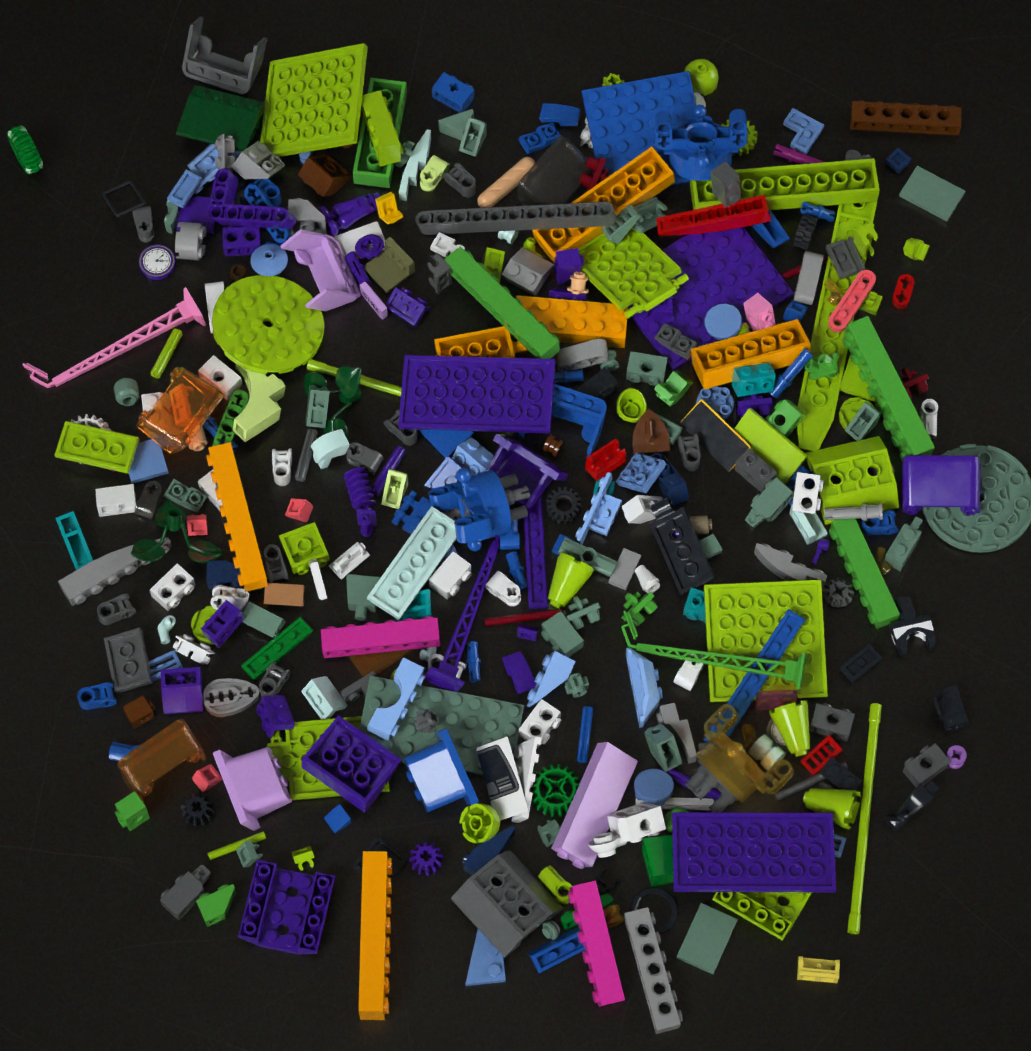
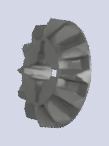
M839 577L830 579L823 588L825 601L833 607L847 606L854 596L852 584L847 582V579H840ZM835 587L843 590L842 596L833 594L836 590Z

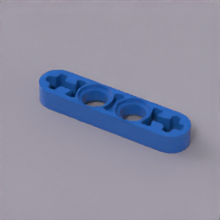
M253 184L246 187L244 196L251 206H260L262 203H266L268 207H274L260 187ZM253 190H255V195H256V197H257V198H260V199L257 200L255 197L252 196V195H253V193H252ZM267 228L273 239L278 243L283 244L292 237L290 229H279L281 232H284L285 238L282 239L281 233L277 231L278 228Z

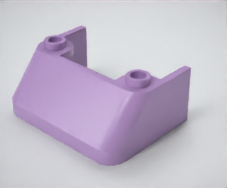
M300 229L281 245V249L294 251L295 258L300 264L309 266L320 291L318 295L306 304L307 308L328 311L353 302L360 297V290L340 244L334 237Z

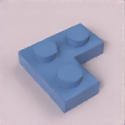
M792 108L783 123L784 126L797 132L790 144V148H795L798 152L805 155L824 129V124Z

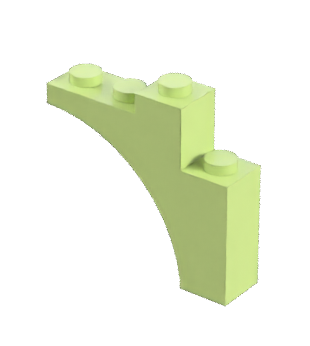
M236 364L235 369L241 374L247 385L249 401L242 413L234 419L233 431L246 442L279 421L281 408L277 401L284 397L285 384L274 374L267 377L266 374L253 372Z

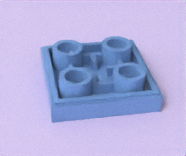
M154 438L138 443L129 472L131 483L168 474L159 439Z
M636 452L626 468L621 472L616 483L619 486L646 494L667 464L664 460Z

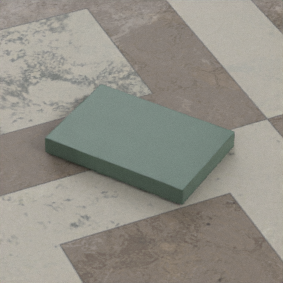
M917 166L901 190L899 197L948 221L963 198L965 190Z
M701 903L676 958L714 974L738 919Z

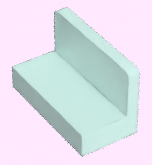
M807 503V504L803 505L802 507L808 509V508H810L812 505H811V503ZM791 506L790 515L807 545L827 536V531L816 512L815 514L793 512Z
M327 676L311 679L301 691L321 720L329 719L336 711L345 709L348 706Z

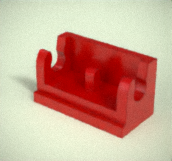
M615 438L586 457L585 470L598 482L603 476H606L607 472L611 473L626 463L625 449L620 451L619 441Z

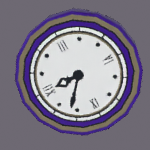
M160 244L145 248L139 257L141 272L147 278L153 280L167 278L170 273L172 274L176 266L175 255L172 250Z

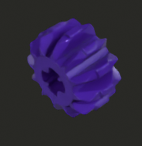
M424 841L423 847L416 844L417 850H411L412 857L409 858V862L414 863L412 869H418L419 875L425 871L426 876H429L430 870L433 873H437L436 867H442L440 861L443 860V855L439 854L441 852L440 847L434 849L435 843L427 846V842ZM424 856H428L429 861L425 862Z

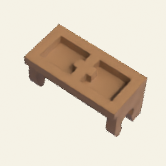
M267 583L268 587H265L264 605L304 606V585Z

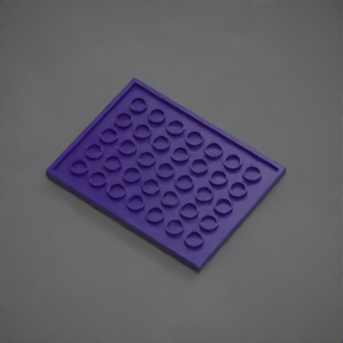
M744 227L719 232L690 234L662 250L681 268V273L673 279H677L683 274H687L689 277L688 281L679 286L680 288L677 289V293L672 295V316L653 315L654 308L647 312L644 310L641 313H636L631 318L658 354L662 357H668L667 366L673 372L691 361L692 356L686 360L655 340L654 337L664 323L680 330L681 335L696 341L699 347L720 341L710 336L705 327V317L712 307L718 304L733 305L739 310L742 323H747L743 303L756 293H759L775 308L791 298L794 292Z

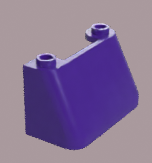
M911 455L903 458V513L915 515L922 510V507H960V510L966 515L980 513L981 464L978 457Z

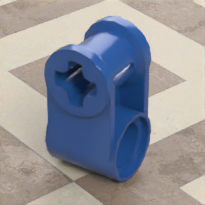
M269 178L257 179L253 183L248 184V186L253 184L260 187L274 207H278L281 204L280 190Z
M892 510L884 511L883 520L879 518L867 519V521L862 520L860 524L861 532L866 536L897 533L899 530L894 518L896 512ZM866 522H871L874 526L870 527Z
M106 682L81 688L77 696L80 707L84 710H91L115 705L117 700L114 698L112 690L114 684ZM85 696L92 697L90 701L82 700Z

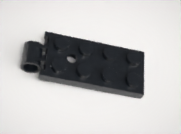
M668 497L651 505V511L657 520L650 522V527L680 595L690 592L691 587L697 589L715 580V574L685 507L683 506L675 511ZM676 531L679 532L677 539L673 537V533Z

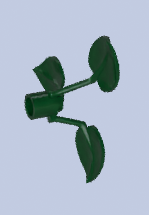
M343 366L337 370L335 379L340 390H330L329 394H339L340 401L346 404L332 416V420H326V427L323 428L324 435L342 429L346 438L348 437L346 423L336 417L347 407L351 406V402L361 398V391L359 389L361 368ZM311 372L305 375L304 387L306 395H309L310 384L316 385L317 388L327 386V381L321 374Z
M168 500L155 514V523L164 527L160 542L157 543L151 539L139 540L134 544L131 555L138 560L146 562L161 559L165 555V549L160 546L164 542L167 530L178 531L180 528L190 548L188 556L193 561L199 563L210 562L219 558L223 552L214 544L203 540L195 541L192 545L185 529L187 515Z

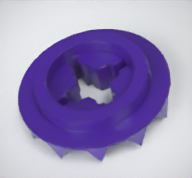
M375 234L361 237L355 245L357 256H360L362 259L368 258L369 260L373 256L377 258V255L381 254L382 249L385 247L383 239ZM370 244H372L373 247L368 251Z

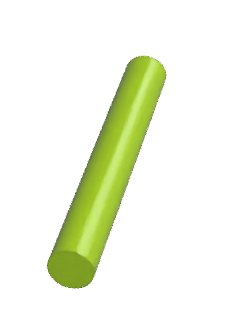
M263 831L208 852L209 859L212 860L236 851L245 841L251 840L252 844L266 839L265 833Z

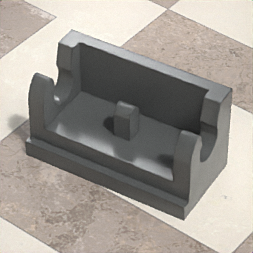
M437 253L433 256L436 261V267H433L428 262V268L434 277V281L429 277V283L435 288V292L439 294L452 284L451 267Z

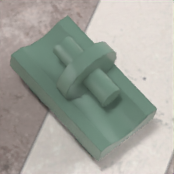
M578 596L573 597L574 603L569 605V609L572 611L577 608L578 611L565 616L573 628L577 630L584 627L580 617L585 614L590 623L601 619L598 611L600 606L599 603H594L583 608V605L588 604V600L586 598L580 600Z

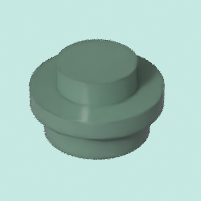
M552 920L544 922L542 924L544 936L552 940L557 939L560 934L559 926Z

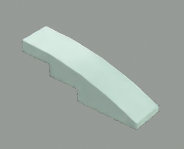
M427 130L407 162L399 189L400 201H407L409 185L417 186L419 170H423L428 163L431 130Z

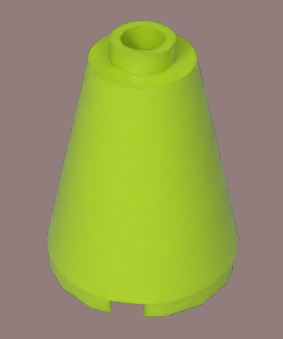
M560 553L548 595L549 604L559 609L561 606L565 607L593 574L594 569L582 561L575 560L570 555Z
M807 700L801 701L800 704L791 703L774 708V710H769L770 716L790 753L795 754L796 757L806 755V750L810 749Z
M811 788L805 792L803 802L806 808L816 813H833V822L849 830L851 829L849 823L854 824L860 805V802H857L856 799L857 796L861 797L860 791Z

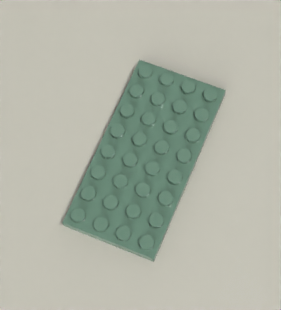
M370 676L359 730L402 759V761H404L403 757L438 742L435 732L441 729H447L462 765L468 774L483 776L476 748L508 737L514 757L524 705L417 685L415 689L417 694L413 702H408L406 706L408 712L403 720L400 719L397 723L399 729L395 737L391 735L389 741L367 731L368 724L377 708L393 706L400 699L401 692L394 680ZM423 708L425 710L429 709V711L433 710L439 719L438 724L435 725L436 730L431 733L420 732L414 725V719L417 717L416 712Z

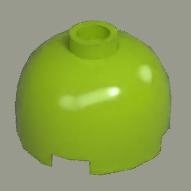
M696 59L685 67L684 72L689 71L694 92L706 96L717 88L719 80L718 70L709 60Z
M484 803L467 806L460 817V824L462 823L464 831L462 834L472 843H483L492 839L500 828V817L497 811L492 806Z

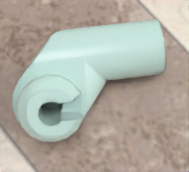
M430 647L427 650L422 649L419 658L428 662L430 656L436 654L437 647Z

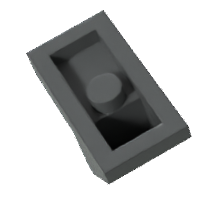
M374 670L341 691V696L346 703L356 701L361 696V693L366 698L370 676L376 677Z

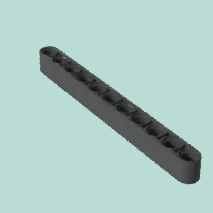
M609 202L421 211L415 218L419 230L425 235L438 234L439 232L442 234L599 227L610 226L617 219L614 208Z

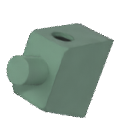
M347 574L348 608L355 611L356 620L365 621L367 612L374 613L377 610L378 606L367 600V596L381 577Z
M663 724L649 727L644 734L651 754L662 769L667 772L682 764L674 735Z

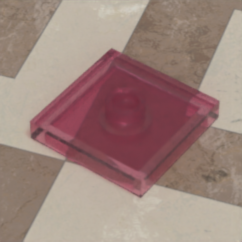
M797 690L758 692L755 710H774V708L796 703L798 698Z

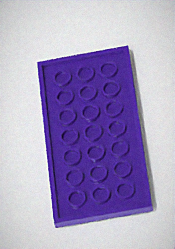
M405 355L398 427L399 429L550 433L556 361L555 359Z
M672 812L674 892H836L833 813Z

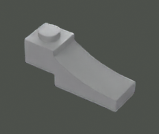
M675 703L659 706V713H656L658 724H663L674 735L684 750L688 764L696 762L697 754L688 720H679Z

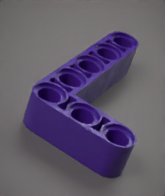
M225 168L219 169L216 172L208 208V216L220 225L290 229L295 225V215L282 207L234 205L238 185L237 176Z

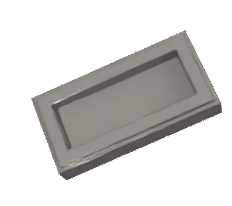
M624 548L608 583L626 590L639 564L641 555Z

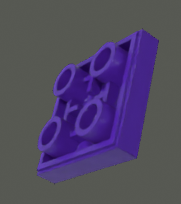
M192 196L184 209L180 207L177 226L179 222L202 223L203 226L207 227V233L214 234L215 221L208 216L210 197Z

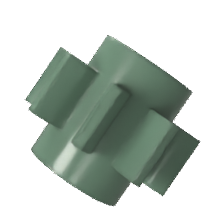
M576 673L568 677V682H565L564 686L567 694L572 693L573 697L576 698L587 693L586 689L589 688V682L586 676L581 677L580 673Z

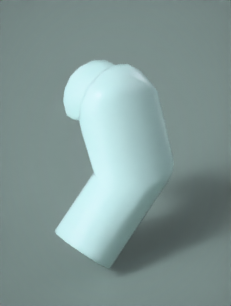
M172 615L165 617L158 625L162 644L171 642L169 632L176 622L175 617Z

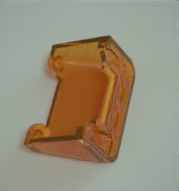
M176 367L171 372L170 381L172 383L153 409L149 411L144 410L138 417L139 422L136 425L169 454L182 451L188 446L224 396L220 389L184 367Z

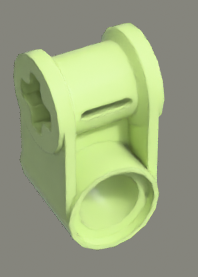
M433 155L420 173L421 189L426 192L433 191L443 178V174L445 172L448 173L450 164Z

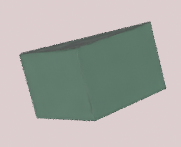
M473 109L438 120L439 131L462 141L468 117L474 118Z
M468 117L459 151L474 157L477 156L487 136L486 122Z
M866 401L845 431L856 441L863 440L878 424L881 413Z

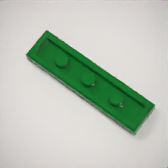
M299 617L242 664V669L253 681L257 680L267 671L272 662L277 663L310 636L313 633V629Z

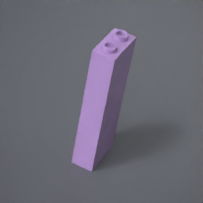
M609 742L597 743L551 848L558 852L557 855L559 857L571 860L573 865L580 869L593 867L598 853L591 850L588 843L594 840V836L608 832L609 822L607 816L617 811L638 762Z

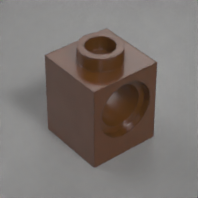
M144 696L123 706L124 713L134 729L155 718L153 713L155 707L151 700L146 701Z

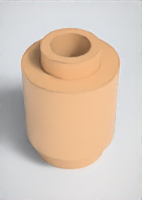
M199 422L188 423L185 426L184 432L189 449L194 451L203 450L207 445L203 426Z

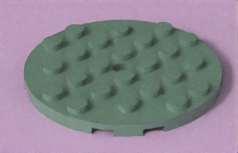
M967 444L943 453L942 456H976L980 459L981 496L983 501L980 502V513L974 515L964 514L960 507H922L925 519L931 529L948 544L969 552L997 551L1017 541L1031 523V479L1025 467L1011 454L990 445L986 447Z

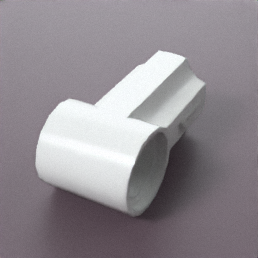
M926 399L920 407L919 416L930 439H934L937 436L938 404L933 399ZM924 408H931L933 412L928 413Z

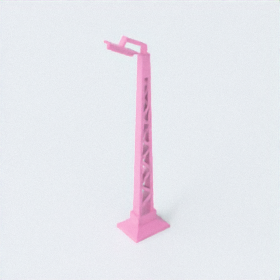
M185 287L184 301L176 304V308L54 377L49 384L34 377L37 374L49 380L46 372L29 363H23V366L32 372L30 375L31 380L46 388H51L54 385L57 387L184 322L187 324L195 319L202 326H206L203 315ZM180 312L182 317L173 321V316ZM168 319L167 325L161 323ZM154 326L159 327V329L152 332ZM148 330L146 336L141 335L142 333Z

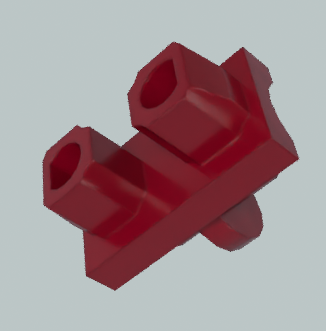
M589 157L587 159L585 167L592 169L593 172L591 176L582 173L578 181L586 187L585 190L589 191L596 186L598 179L599 184L608 177V169L604 168L601 174L606 159L602 157L599 159Z
M905 367L902 369V375L899 378L901 381H906L902 384L909 397H912L909 387L913 385L917 394L928 391L926 382L929 379L928 375L925 374L912 379V376L917 375L916 371H909Z

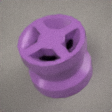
M955 745L948 749L946 756L951 761L949 767L958 769L963 766L967 757L963 747Z

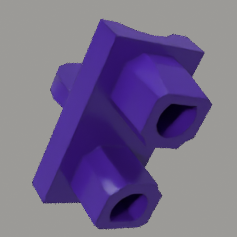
M753 394L750 397H744V401H738L737 414L741 418L749 408L759 413L764 419L771 413L772 398H763L762 395L756 396Z

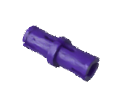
M352 251L346 254L345 259L351 267L352 275L356 277L359 284L367 282L370 286L371 281L364 270L365 266L360 263L356 252Z

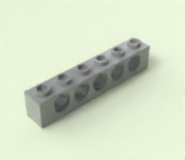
M648 907L627 912L624 914L625 924L655 1033L658 1034L680 1028V1022L683 1021L680 1009L676 1010L675 1002H677L675 990L670 988L669 983L672 982L670 971L665 970V953L660 951L658 945L661 943L659 932H655L653 924H656L654 914L649 912ZM646 927L649 933L647 935H640L638 928ZM650 946L653 948L654 953L647 955L644 953L643 948ZM654 965L659 968L660 972L658 974H651L648 968ZM661 985L664 987L665 992L657 994L654 991V987ZM663 1004L668 1005L670 1012L664 1014L659 1010V1007Z

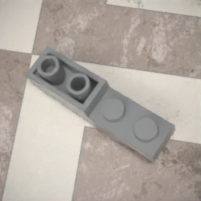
M764 543L756 544L754 554L767 569L782 580H821V586L824 588L827 575L823 571L806 568L801 563H792L793 555H790L785 550H776Z

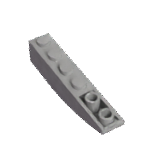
M168 537L164 539L162 546H160L165 549V554L172 548ZM131 545L86 564L58 582L71 605H78L83 603L90 595L100 593L107 585L117 583L124 575H130L136 571V568L141 565H147L150 562L141 561L133 557L131 551L134 545Z

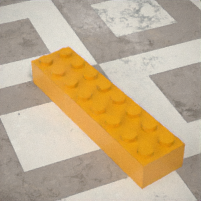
M651 146L572 203L609 202L612 204L617 216L628 205L636 206L647 201L675 182L674 173ZM604 226L532 230L536 242L555 264L556 251L580 248L602 234Z
M363 851L359 975L360 1020H385V1014H389V1002L385 994H389L390 988L389 977H386V974H390V962L386 954H390V937H387V934H391V922L387 914H391V897H388V895H392V883L388 875H392V858H388L387 852Z

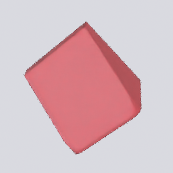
M291 498L285 516L307 522L313 505L306 499Z
M209 764L197 770L192 779L204 793L219 783L222 777L213 765Z

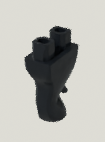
M932 780L924 786L920 783L907 796L896 812L884 816L886 823L897 832L910 817L931 805L933 797L937 794L939 788Z

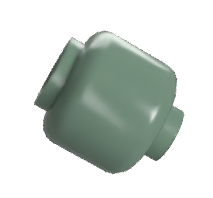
M122 378L115 383L114 394L119 404L131 406L138 401L140 393L135 380Z

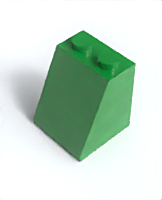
M672 835L643 838L642 853L651 887L672 883Z

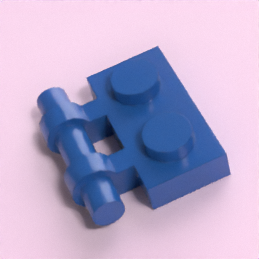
M413 490L404 497L402 506L395 511L394 518L391 521L395 525H398L400 521L405 522L403 530L410 534L414 532L431 508L430 500L423 496L419 502L415 501L414 499L418 494ZM409 507L414 509L410 516L406 514Z

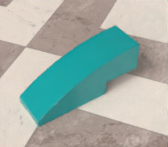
M74 511L55 518L75 569L78 570L92 562V556Z

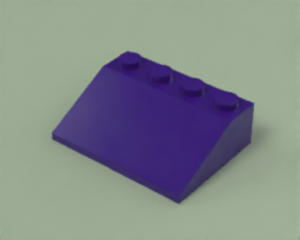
M338 715L302 758V769L360 810L366 812L377 799L402 759Z

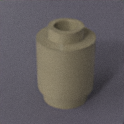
M707 515L689 517L697 535L709 534V530H712V521L708 519Z

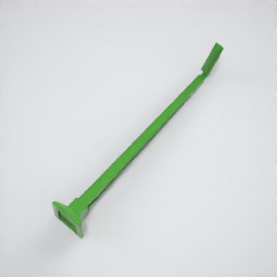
M624 611L628 624L621 626L628 647L636 649V652L782 678L784 681L794 682L798 693L801 694L807 660L806 653H802L797 661L787 660V662L641 643L631 645L625 628L629 626L634 640L638 637V633L630 612ZM697 655H703L704 657L699 659ZM711 656L715 662L707 661L706 659ZM716 657L726 659L719 663ZM732 659L737 666L726 663ZM737 660L749 661V663L741 667ZM754 663H757L761 670L751 669L748 667H750ZM761 663L772 664L773 666L765 671ZM779 666H786L785 675L773 673V671Z

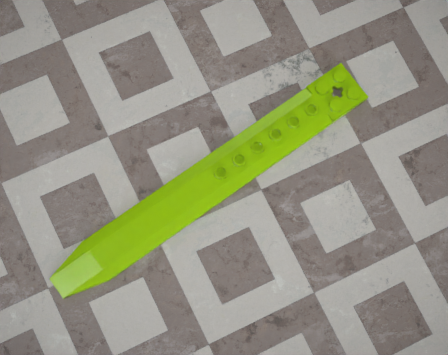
M877 202L860 203V205H863L861 207H855L853 204H840L831 243L847 240L849 237L854 241L856 229L873 222ZM829 256L810 344L811 353L814 355L811 359L816 360L822 354L831 355L837 353L839 354V359L837 360L839 369L835 377L828 378L824 376L815 380L809 379L810 372L805 370L798 408L806 415L797 425L798 448L806 452L820 449L834 421L848 349L844 347L842 342L845 330L839 333L833 332L829 328L828 322L831 314L858 275L857 273L840 280ZM838 322L834 323L836 326H840V325H841V324L838 323Z

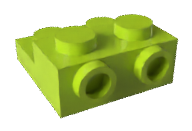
M315 522L279 535L293 574L303 575L307 573L310 568L309 560L316 558L319 568L324 567L327 561H330L329 554Z

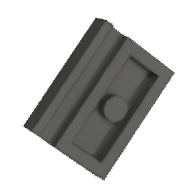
M851 237L847 240H840L826 245L825 249L840 280L865 270V266Z

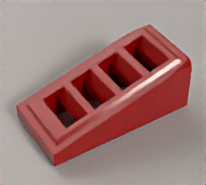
M828 735L800 762L814 776L830 757L835 759L843 749ZM828 743L835 750L833 753L826 747ZM822 748L829 755L827 758L820 752ZM816 753H817L818 756L823 760V762H822L821 764H820V762L814 757V755H815ZM810 758L817 765L815 769L808 762Z

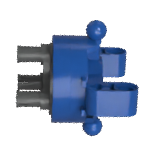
M461 468L456 473V478L461 483H451L434 488L428 492L430 506L440 512L455 508L460 511L462 518L454 522L457 541L459 543H467L471 551L480 550L482 547L481 540L510 532L512 521L528 517V512L524 505L510 509V505L514 504L515 501L530 498V492L521 494L528 491V487L524 486L512 491L510 489L504 490V488L518 485L515 473L499 478L493 470L471 475L468 469Z

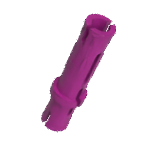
M778 143L775 148L778 150H774L773 155L788 159V162L791 163L792 161L798 164L825 162L797 152L795 148L789 149Z

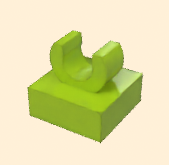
M870 291L859 310L876 315L883 297Z
M311 846L291 852L295 864L298 863L301 871L303 870L302 864L305 861H308L311 867L314 866L312 860L314 854Z

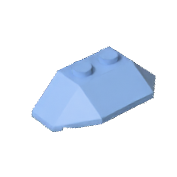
M626 648L627 665L639 728L644 727L658 708L660 699H663L662 689L657 687L656 681L659 680L658 669H654L653 663L632 648Z

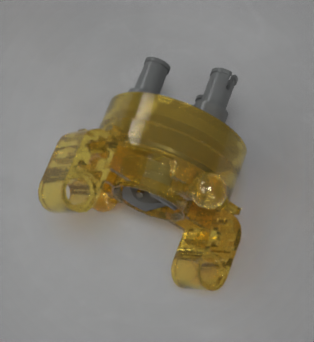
M729 704L721 706L705 722L704 731L706 733L704 736L709 742L695 755L701 766L685 783L700 800L712 788H717L721 792V796L709 807L713 813H721L729 804L732 805L736 800L743 804L757 789L762 794L765 792L767 794H775L794 775V768L787 760L777 761L764 773L758 767L755 759L744 751L742 744L734 740L732 741L725 734L737 722L739 717L736 709ZM726 711H733V716L730 719H724ZM719 718L721 719V721H722L723 723H725L724 725H722V724L718 721ZM714 725L718 730L716 732L712 731L711 726ZM788 766L789 770L786 774H779L780 767ZM774 773L780 778L779 781L773 776ZM768 780H769L770 782H772V784H773V787H772V788H770V787L766 784V782H767Z

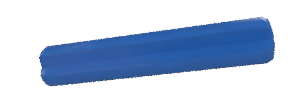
M583 707L577 762L587 763L593 707Z

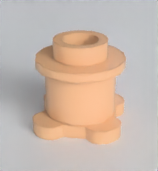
M574 272L573 275H570L571 286L567 287V291H571L573 294L589 293V289H586L588 277L585 276V273Z

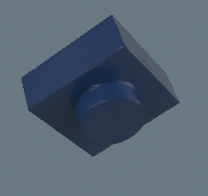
M897 148L886 159L885 163L897 173H900L911 162L912 158Z

